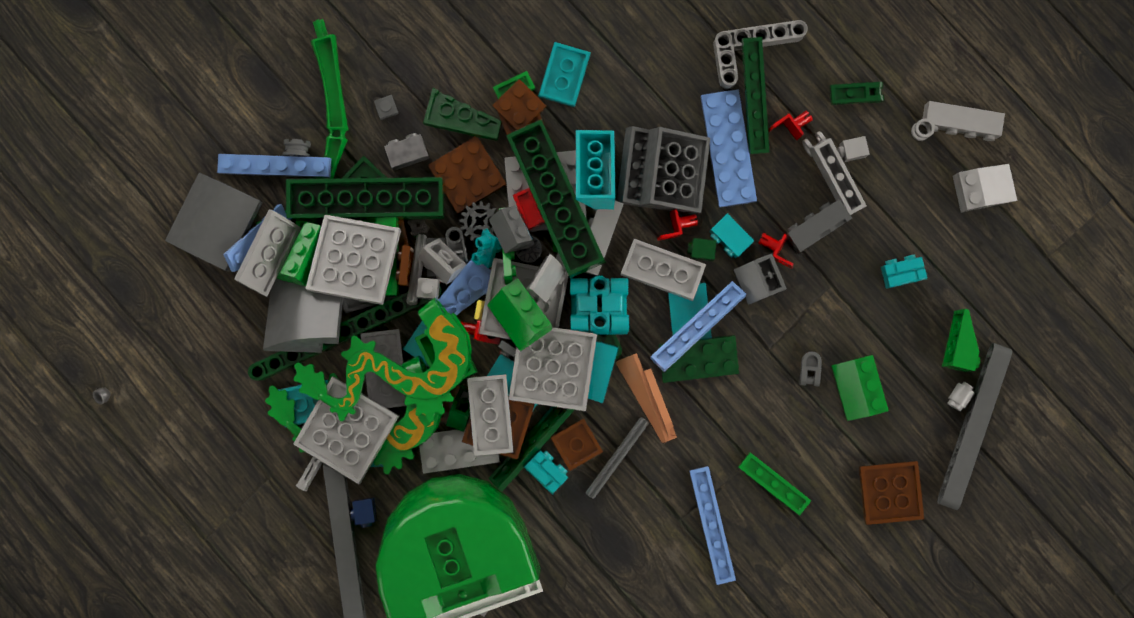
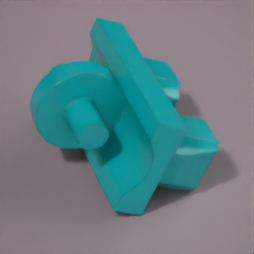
M484 229L481 237L476 238L475 245L478 251L472 254L471 260L476 265L484 264L487 268L492 267L495 254L501 252L502 246L497 237L491 235L488 229Z

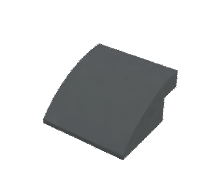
M634 126L627 127L617 201L638 207L669 211L677 209L679 212L701 213L710 137L663 127L650 130Z
M198 173L165 241L229 272L230 267L223 254L238 240L248 234L263 202L213 178Z
M276 278L270 291L263 350L322 353L323 344H338L343 297L307 291L305 286Z

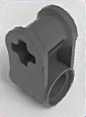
M457 227L449 228L446 232L447 246L456 255L462 254L458 256L463 261L469 262L463 232ZM458 231L460 238L457 241H451V232Z

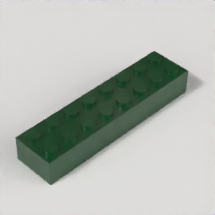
M542 119L506 135L569 277L573 278L606 263L583 210L576 200L574 190Z
M442 177L286 179V218L290 221H323L324 215L352 220L376 217H396L398 220L444 219V181Z

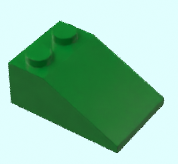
M969 309L956 310L953 314L942 367L963 372L975 371L979 367L980 357H978L979 348Z

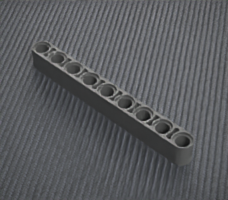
M992 343L988 349L974 390L975 394L971 399L938 495L937 503L939 505L956 511L961 506L1012 356V349Z
M323 463L344 618H366L354 525L350 513L351 503L347 477Z

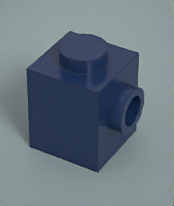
M374 498L353 501V509L350 510L352 521H355V525L361 524V528L373 526L372 523L377 521Z

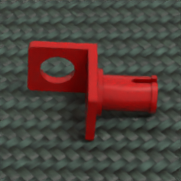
M804 111L793 119L789 113L774 123L768 131L770 132L784 123L793 137L798 140L804 135L801 127L811 122L812 116L810 115L805 118L809 112Z
M677 209L671 211L670 216L674 233L661 235L657 240L679 237L683 234L682 228L698 225V220H694L697 216L692 214L679 217Z
M763 233L758 244L773 250L774 260L792 269L793 263L778 256L787 240V235L784 234L782 239L778 241Z
M477 320V324L460 321L469 335L474 336L475 340L500 344L501 338L499 337L489 339L487 335L479 334L481 321Z

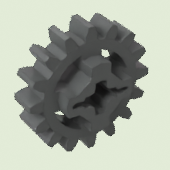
M480 201L479 206L473 202V208L466 206L468 212H462L461 214L465 218L459 221L464 224L461 230L467 231L464 236L468 237L471 235L470 240L473 242L475 238L481 237V235L474 233L484 229H488L491 235L494 236L493 227H489V219L497 209H490V203L484 206L482 201ZM484 210L487 212H485L484 214H479L476 211ZM469 217L472 218V224L470 225V227H468ZM477 219H480V220L485 219V220L483 221L485 225H484V226H481V225L476 226V225L478 224L476 220H477Z

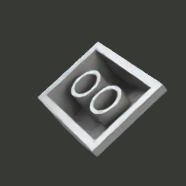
M1009 164L977 168L953 175L961 213L1018 201Z
M549 254L541 263L526 290L531 296L543 303H546L547 300L551 302L556 294L554 290L556 285H561L566 277L564 274L566 269L554 256Z

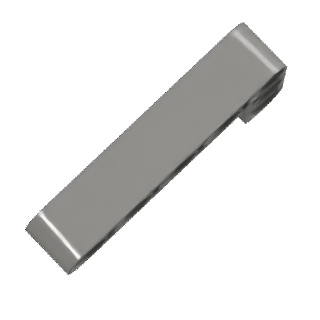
M801 20L719 32L713 42L720 86L724 89H731L738 80L734 51L742 50V43L737 40V36L754 38L757 33H761L765 37L762 40L763 47L798 42L807 33V24ZM793 28H800L802 34H795ZM774 31H781L783 37H777ZM721 38L725 39L727 45H720L718 40ZM721 58H729L730 64L722 63ZM724 76H731L733 78V82L727 83L724 80Z

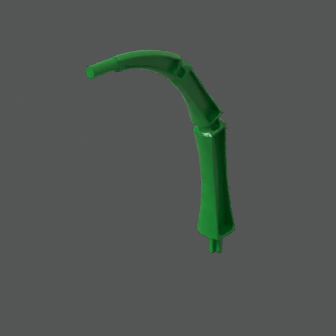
M318 19L313 22L317 38L310 42L318 62L324 88L327 130L329 131V136L326 137L324 157L331 158L330 178L316 177L315 179H333L348 141L345 137V133L348 131V124L341 86L336 35H328L324 19Z

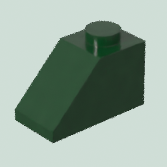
M462 385L450 409L446 426L464 432L470 417L468 387Z

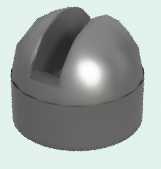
M99 388L93 391V398L98 404L102 405L109 400L110 392L107 388Z

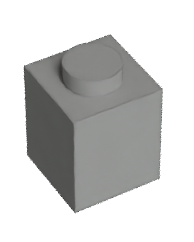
M865 136L844 140L839 144L840 147H838V153L843 158V162L866 158L870 155Z
M418 278L417 298L432 300L435 297L438 299L440 281L438 279Z

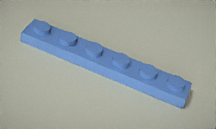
M218 154L217 173L330 178L331 158Z
M732 281L663 344L650 359L665 372L744 299L746 293Z
M709 467L689 470L716 584L736 581Z

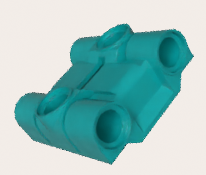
M595 276L590 278L589 281L588 278H570L571 330L597 335L628 334V278H611L610 281L609 278L603 276ZM596 284H602L604 288L598 290L594 286ZM597 298H602V312H597ZM601 320L605 324L602 327H598L594 323Z

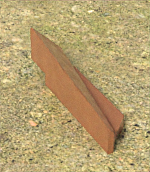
M637 353L618 360L616 365L661 442L664 443L677 438L652 370L643 371Z

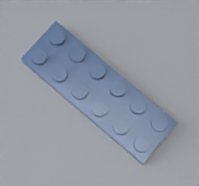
M739 89L701 95L707 137H710L709 152L719 208L757 202Z

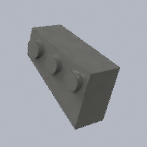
M840 199L831 205L827 202L819 208V213L814 215L812 212L803 218L804 223L801 225L795 223L788 228L787 239L797 254L852 219Z

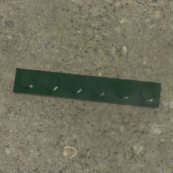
M762 37L743 38L742 54L749 154L769 153Z
M552 406L525 436L518 459L507 457L488 478L497 489L502 492L571 415L574 409Z

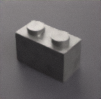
M409 134L404 140L399 141V139L389 141L388 145L384 146L393 171L429 159L421 134Z

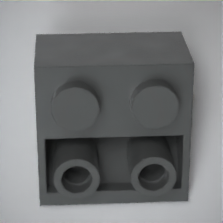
M772 253L734 269L739 285L746 293L745 299L748 305L787 289Z

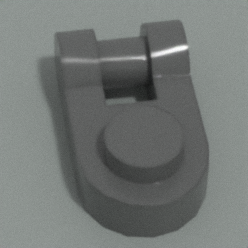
M807 352L803 355L799 385L813 384L816 387L820 386L822 360L817 352ZM814 371V376H807V372Z

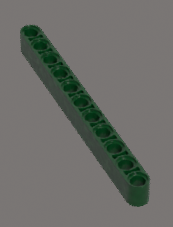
M441 286L439 288V297L443 293ZM407 292L383 303V305L376 306L340 324L339 343L323 344L322 353L351 340L354 335L360 336L362 333L371 331L414 311L431 300L421 299L416 305L407 304ZM397 302H402L403 309L400 312H395L394 305ZM379 310H384L386 313L383 320H378L376 317ZM362 318L368 320L366 328L359 326V321ZM345 326H349L351 332L348 336L344 337L342 329ZM279 351L252 364L248 368V375L253 380L262 381L293 367L298 362L302 363L321 353L297 352V359L292 361L289 357L291 352ZM274 359H279L280 366L277 369L272 367ZM257 367H261L263 371L260 377L255 375Z

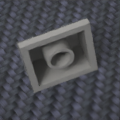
M439 238L425 245L419 256L423 266L436 274V278L446 285L452 282L467 265Z

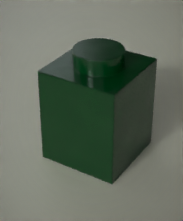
M693 238L692 243H688L687 254H690V259L715 260L716 240Z

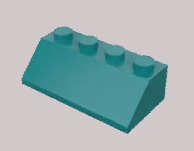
M576 130V200L593 209L614 210V131Z

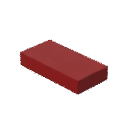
M530 188L512 195L528 230L545 223Z

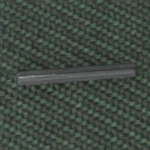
M643 417L639 418L586 491L590 498L594 499L645 430L649 424Z

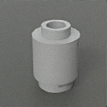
M966 382L962 384L957 383L948 397L949 401L947 404L961 412L975 394L972 391L973 387Z

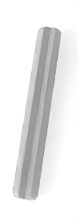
M418 234L416 236L407 294V304L416 305L418 302V278H421L423 269L419 256L426 245V235Z

